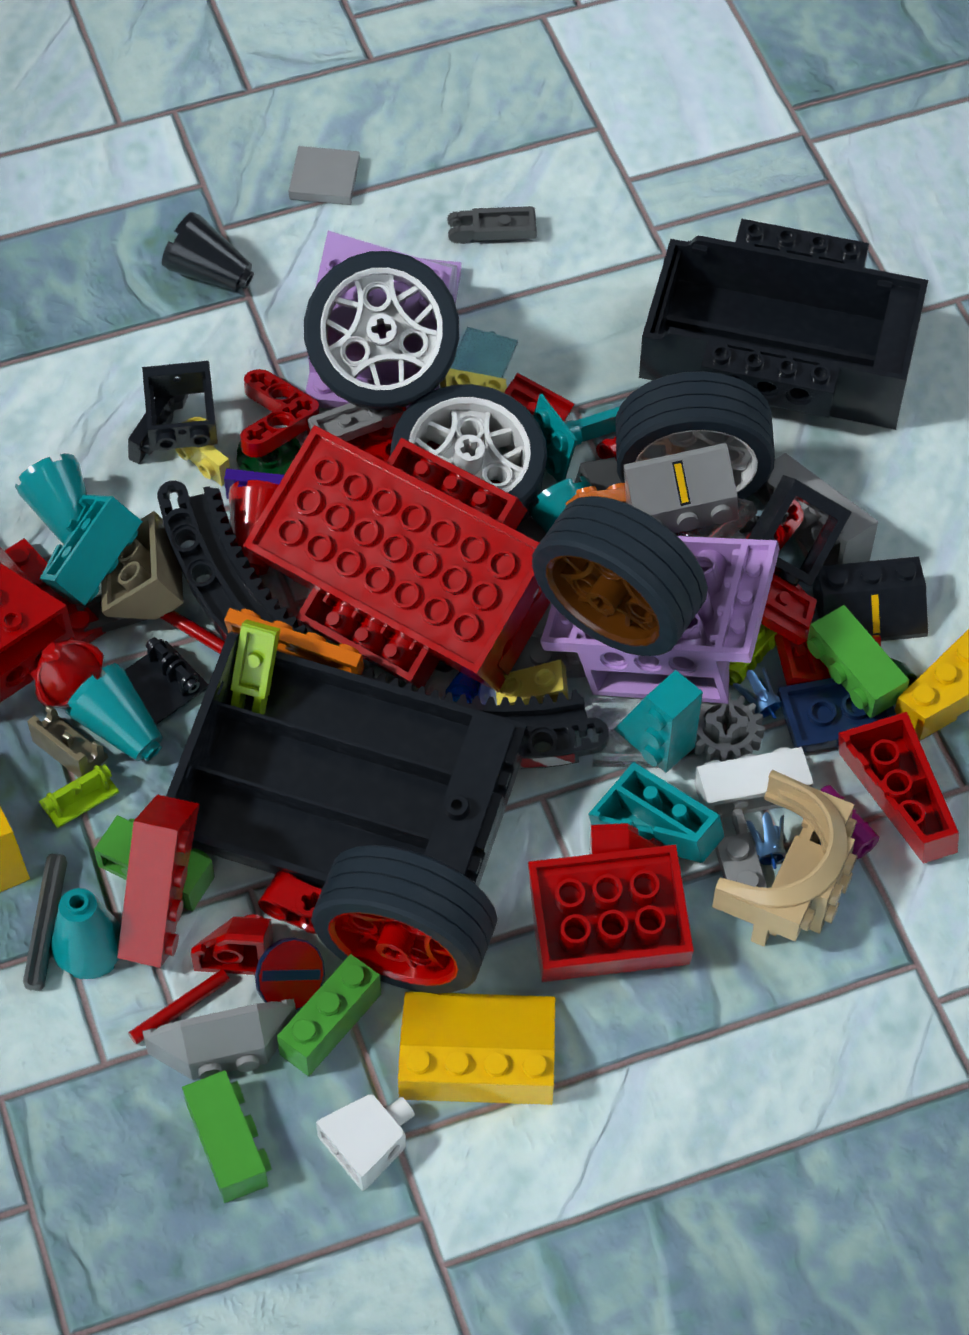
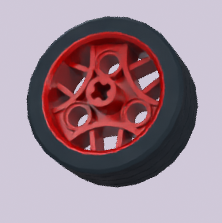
M366 845L343 851L334 860L314 907L311 922L319 939L342 961L352 954L377 972L382 982L416 992L438 994L452 993L468 988L476 981L498 918L493 904L484 891L454 868L414 851L393 846Z

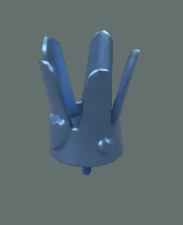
M765 667L762 668L765 681L762 677L758 678L752 670H748L746 675L757 698L740 684L734 683L733 686L742 696H745L744 698L750 704L754 703L756 705V714H762L763 718L771 715L773 719H776L777 717L774 713L782 706V702L779 696L773 693Z
M765 812L762 816L765 842L751 821H746L755 841L760 864L773 865V868L776 869V864L783 862L786 857V850L783 845L784 815L780 817L778 827L777 825L773 826L771 815Z

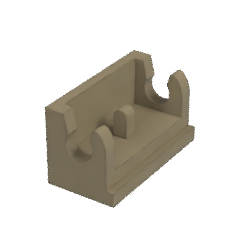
M46 706L47 716L42 722L35 715L27 721L32 741L78 778L93 770L94 766H100L108 759V754L104 752L103 747L98 742H91L60 718L52 706Z

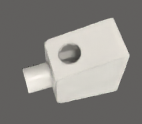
M368 1094L316 1122L318 1138L358 1187L364 1191L405 1149L406 1136L400 1126L414 1117L415 1114L408 1102L402 1097L387 1108H384L374 1095Z

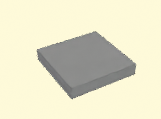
M298 146L289 188V199L351 205L360 160L359 151Z

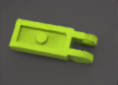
M248 619L242 623L231 690L233 691L232 706L244 709L246 695L254 697L252 712L264 715L271 687L280 628Z

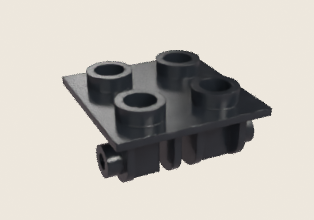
M153 637L146 643L147 655L124 671L157 725L205 691L209 684L167 641Z

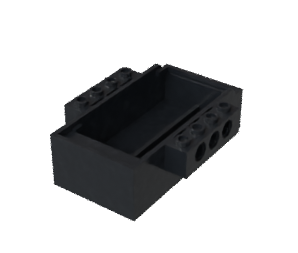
M741 219L735 242L705 236H695L691 241L670 239L642 335L639 378L653 381L667 375L702 371L725 374L743 380L756 388L766 398L769 406L827 418L830 416L896 430L929 280L865 268L869 243L747 219Z

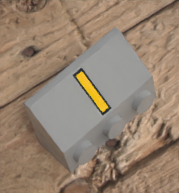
M726 443L624 465L626 504L632 505L651 515L673 533L691 531L696 528L738 520V496Z

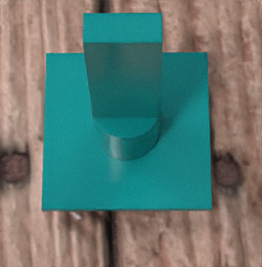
M539 395L533 417L539 423L546 440L547 462L545 468L558 483L566 479L576 446H579L584 441L616 431L615 417L619 407L579 420L563 422L544 395Z

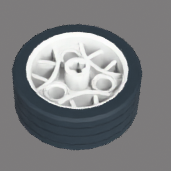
M369 251L351 256L337 264L318 282L308 300L304 316V342L309 360L320 379L337 396L353 405L371 410H395L412 405L417 399L433 391L445 379L454 362L459 343V316L453 296L444 281L429 266L401 253ZM394 280L403 282L411 288L396 297ZM356 286L358 302L341 298L349 289ZM375 289L384 291L387 296L385 303L379 307L370 305L367 300L368 294ZM418 292L426 299L429 305L413 321L404 312L399 303ZM336 304L357 309L355 319L349 330L329 320ZM432 311L437 331L419 325ZM384 324L385 329L391 330L386 332V338L380 339L378 333H373L378 331V325ZM327 327L344 335L331 346L328 344ZM410 335H417L423 341L422 349L416 353H410L404 348V340ZM357 343L364 347L365 355L361 360L351 361L347 358L346 350L351 344ZM386 361H398L399 383L380 385L375 364ZM404 362L420 368L415 375L404 381ZM370 367L375 385L361 382L356 378Z
M702 371L682 372L663 376L644 384L632 392L620 405L615 417L617 474L621 483H625V464L726 443L728 447L738 502L757 492L768 481L774 469L775 452L772 412L768 401L753 386L743 380L725 374Z
M474 384L451 385L433 390L420 397L402 414L394 429L390 456L399 440L403 438L517 497L527 509L521 522L531 516L529 513L530 503L535 507L539 502L537 496L541 493L547 462L546 440L539 423L525 406L513 397L494 388ZM433 441L441 446L433 450L427 443ZM506 447L509 452L502 456L497 448ZM491 480H498L502 483L495 484L492 483Z

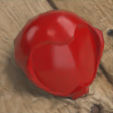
M73 636L66 641L50 643L43 649L37 668L29 673L35 680V694L38 701L44 706L69 708L70 706L67 704L69 699L92 675L97 680L102 677L104 654L97 646L88 642L77 641Z

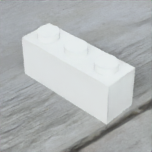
M783 747L771 753L760 755L745 754L738 759L722 762L712 760L697 766L695 788L700 803L716 813L719 812L722 818L732 816V811L739 808L746 814L781 807L764 800L768 786V776L772 769L810 787H813L814 783L802 747L793 749Z

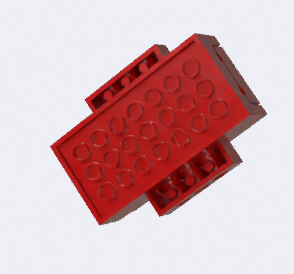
M314 425L243 545L268 566L311 590L296 616L297 620L338 645L347 644L356 648L359 654H362L363 659L407 683H412V686L418 689L421 686L425 687L439 661L490 689L499 692L506 680L504 675H509L550 604V601L538 585L532 568V554L539 542L516 531L527 512L526 507L517 497L403 438L399 440L386 463Z

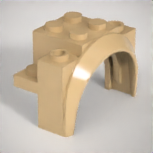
M773 769L768 776L769 780L764 800L791 810L803 818L801 825L803 828L800 835H795L771 888L750 886L720 877L715 887L712 905L715 909L754 924L751 942L765 947L770 934L775 937L778 934L796 942L801 929L805 931L811 930L820 934L825 921L832 923L840 904L838 903L842 893H846L853 873L851 872L857 859V855L852 854L855 839L851 838L857 820L851 818L855 804L810 787Z

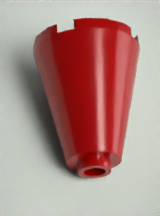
M248 480L247 486L238 487V481L233 483L229 489L230 524L234 535L237 537L239 546L242 547L244 556L248 558L250 567L255 569L257 578H259V576L265 575L268 572L270 566L261 561L243 545L277 489L278 484L268 481Z

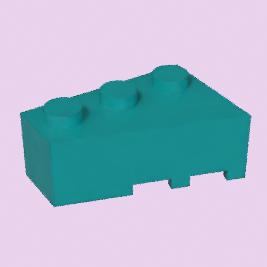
M82 495L78 502L83 507L76 521L74 519L69 520L66 529L70 531V534L64 546L61 544L56 546L40 577L42 582L70 604L85 606L97 596L100 590V583L106 575L116 568L119 562V555L125 547L135 540L138 534L137 529L143 522L113 496Z
M675 670L653 689L613 730L639 750L648 764L654 767L658 766L667 773L696 745L703 692Z
M635 762L627 768L588 813L591 825L628 823L638 829L641 837L647 840L655 838L662 842L664 846L676 844L678 857L703 863L725 837L719 814Z

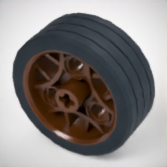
M590 496L577 498L568 503L532 554V568L537 583L554 607L573 625L590 637L625 653L639 656H658L671 651L707 599L708 586L704 572L695 555L685 543L668 527L651 515L615 499Z

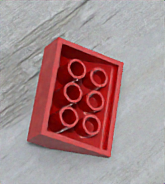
M676 844L528 862L541 982L690 965L694 949Z

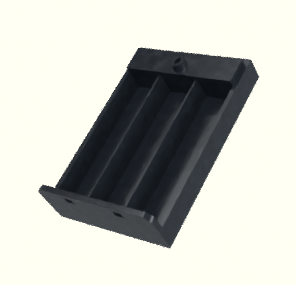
M230 631L166 794L167 797L200 804L191 849L196 848L205 853L272 874L284 871L307 884L322 889L334 860L341 852L357 846H393L434 858L454 868L479 887L528 744L529 733L527 724L279 651L276 652L271 687L264 715L252 712L254 697L246 695L244 709L231 705L233 694L231 684L240 633Z

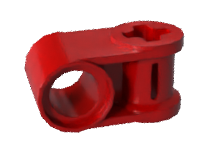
M278 871L259 899L258 905L270 917L285 921L307 933L316 934L311 920L314 907L322 889L307 884L287 872Z

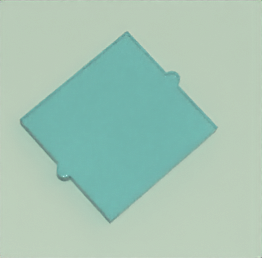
M467 327L456 351L451 369L503 378L517 347L518 340L496 335L494 331L485 332Z

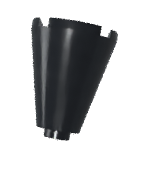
M194 212L187 214L174 231L178 234L174 242L168 241L161 262L162 266L169 271L229 290L238 291L240 288L246 289L254 276V272L251 271L252 264L200 214Z

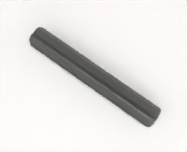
M49 854L46 858L23 978L24 986L28 990L41 991L45 986L51 954V940L67 867L66 857L62 854Z

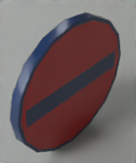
M295 937L278 940L268 947L259 959L255 972L256 990L262 1001L266 1003L294 999L296 1010H300L322 986L324 981V960L318 948L305 939Z

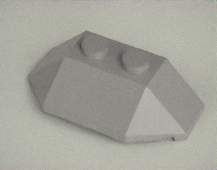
M287 999L282 1002L273 1001L179 1020L162 1025L157 1029L143 1031L147 1052L191 1080L203 1079L224 1070L226 1072L236 1070L240 1072L253 1071L260 1065L267 1064L277 1051V1035L296 1015L294 999Z

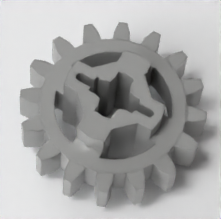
M729 692V704L701 702L695 746L696 755L705 752L707 753L706 762L712 761L714 758H718L722 762L727 759H738L745 754H753V750L759 751L765 727L762 726L763 715L755 714L756 705L754 703L747 706L743 704L745 696L741 695L737 700H732L731 693ZM724 723L727 724V735H724Z

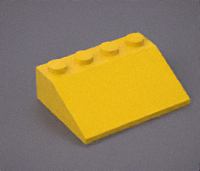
M405 992L399 1051V1098L422 1101L553 1105L555 996Z

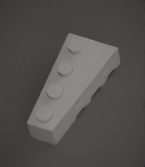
M784 453L776 458L774 469L768 481L753 494L766 506L783 475L804 483L852 512L823 566L870 561L878 521L788 454ZM794 498L801 505L804 517L793 535L810 551L828 517ZM788 512L785 514L781 523L787 521L786 517L789 514Z

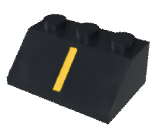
M919 556L825 565L821 567L814 580L812 589L814 598L817 600L816 608L819 619L845 605L870 635H880L881 641L928 636L926 583Z

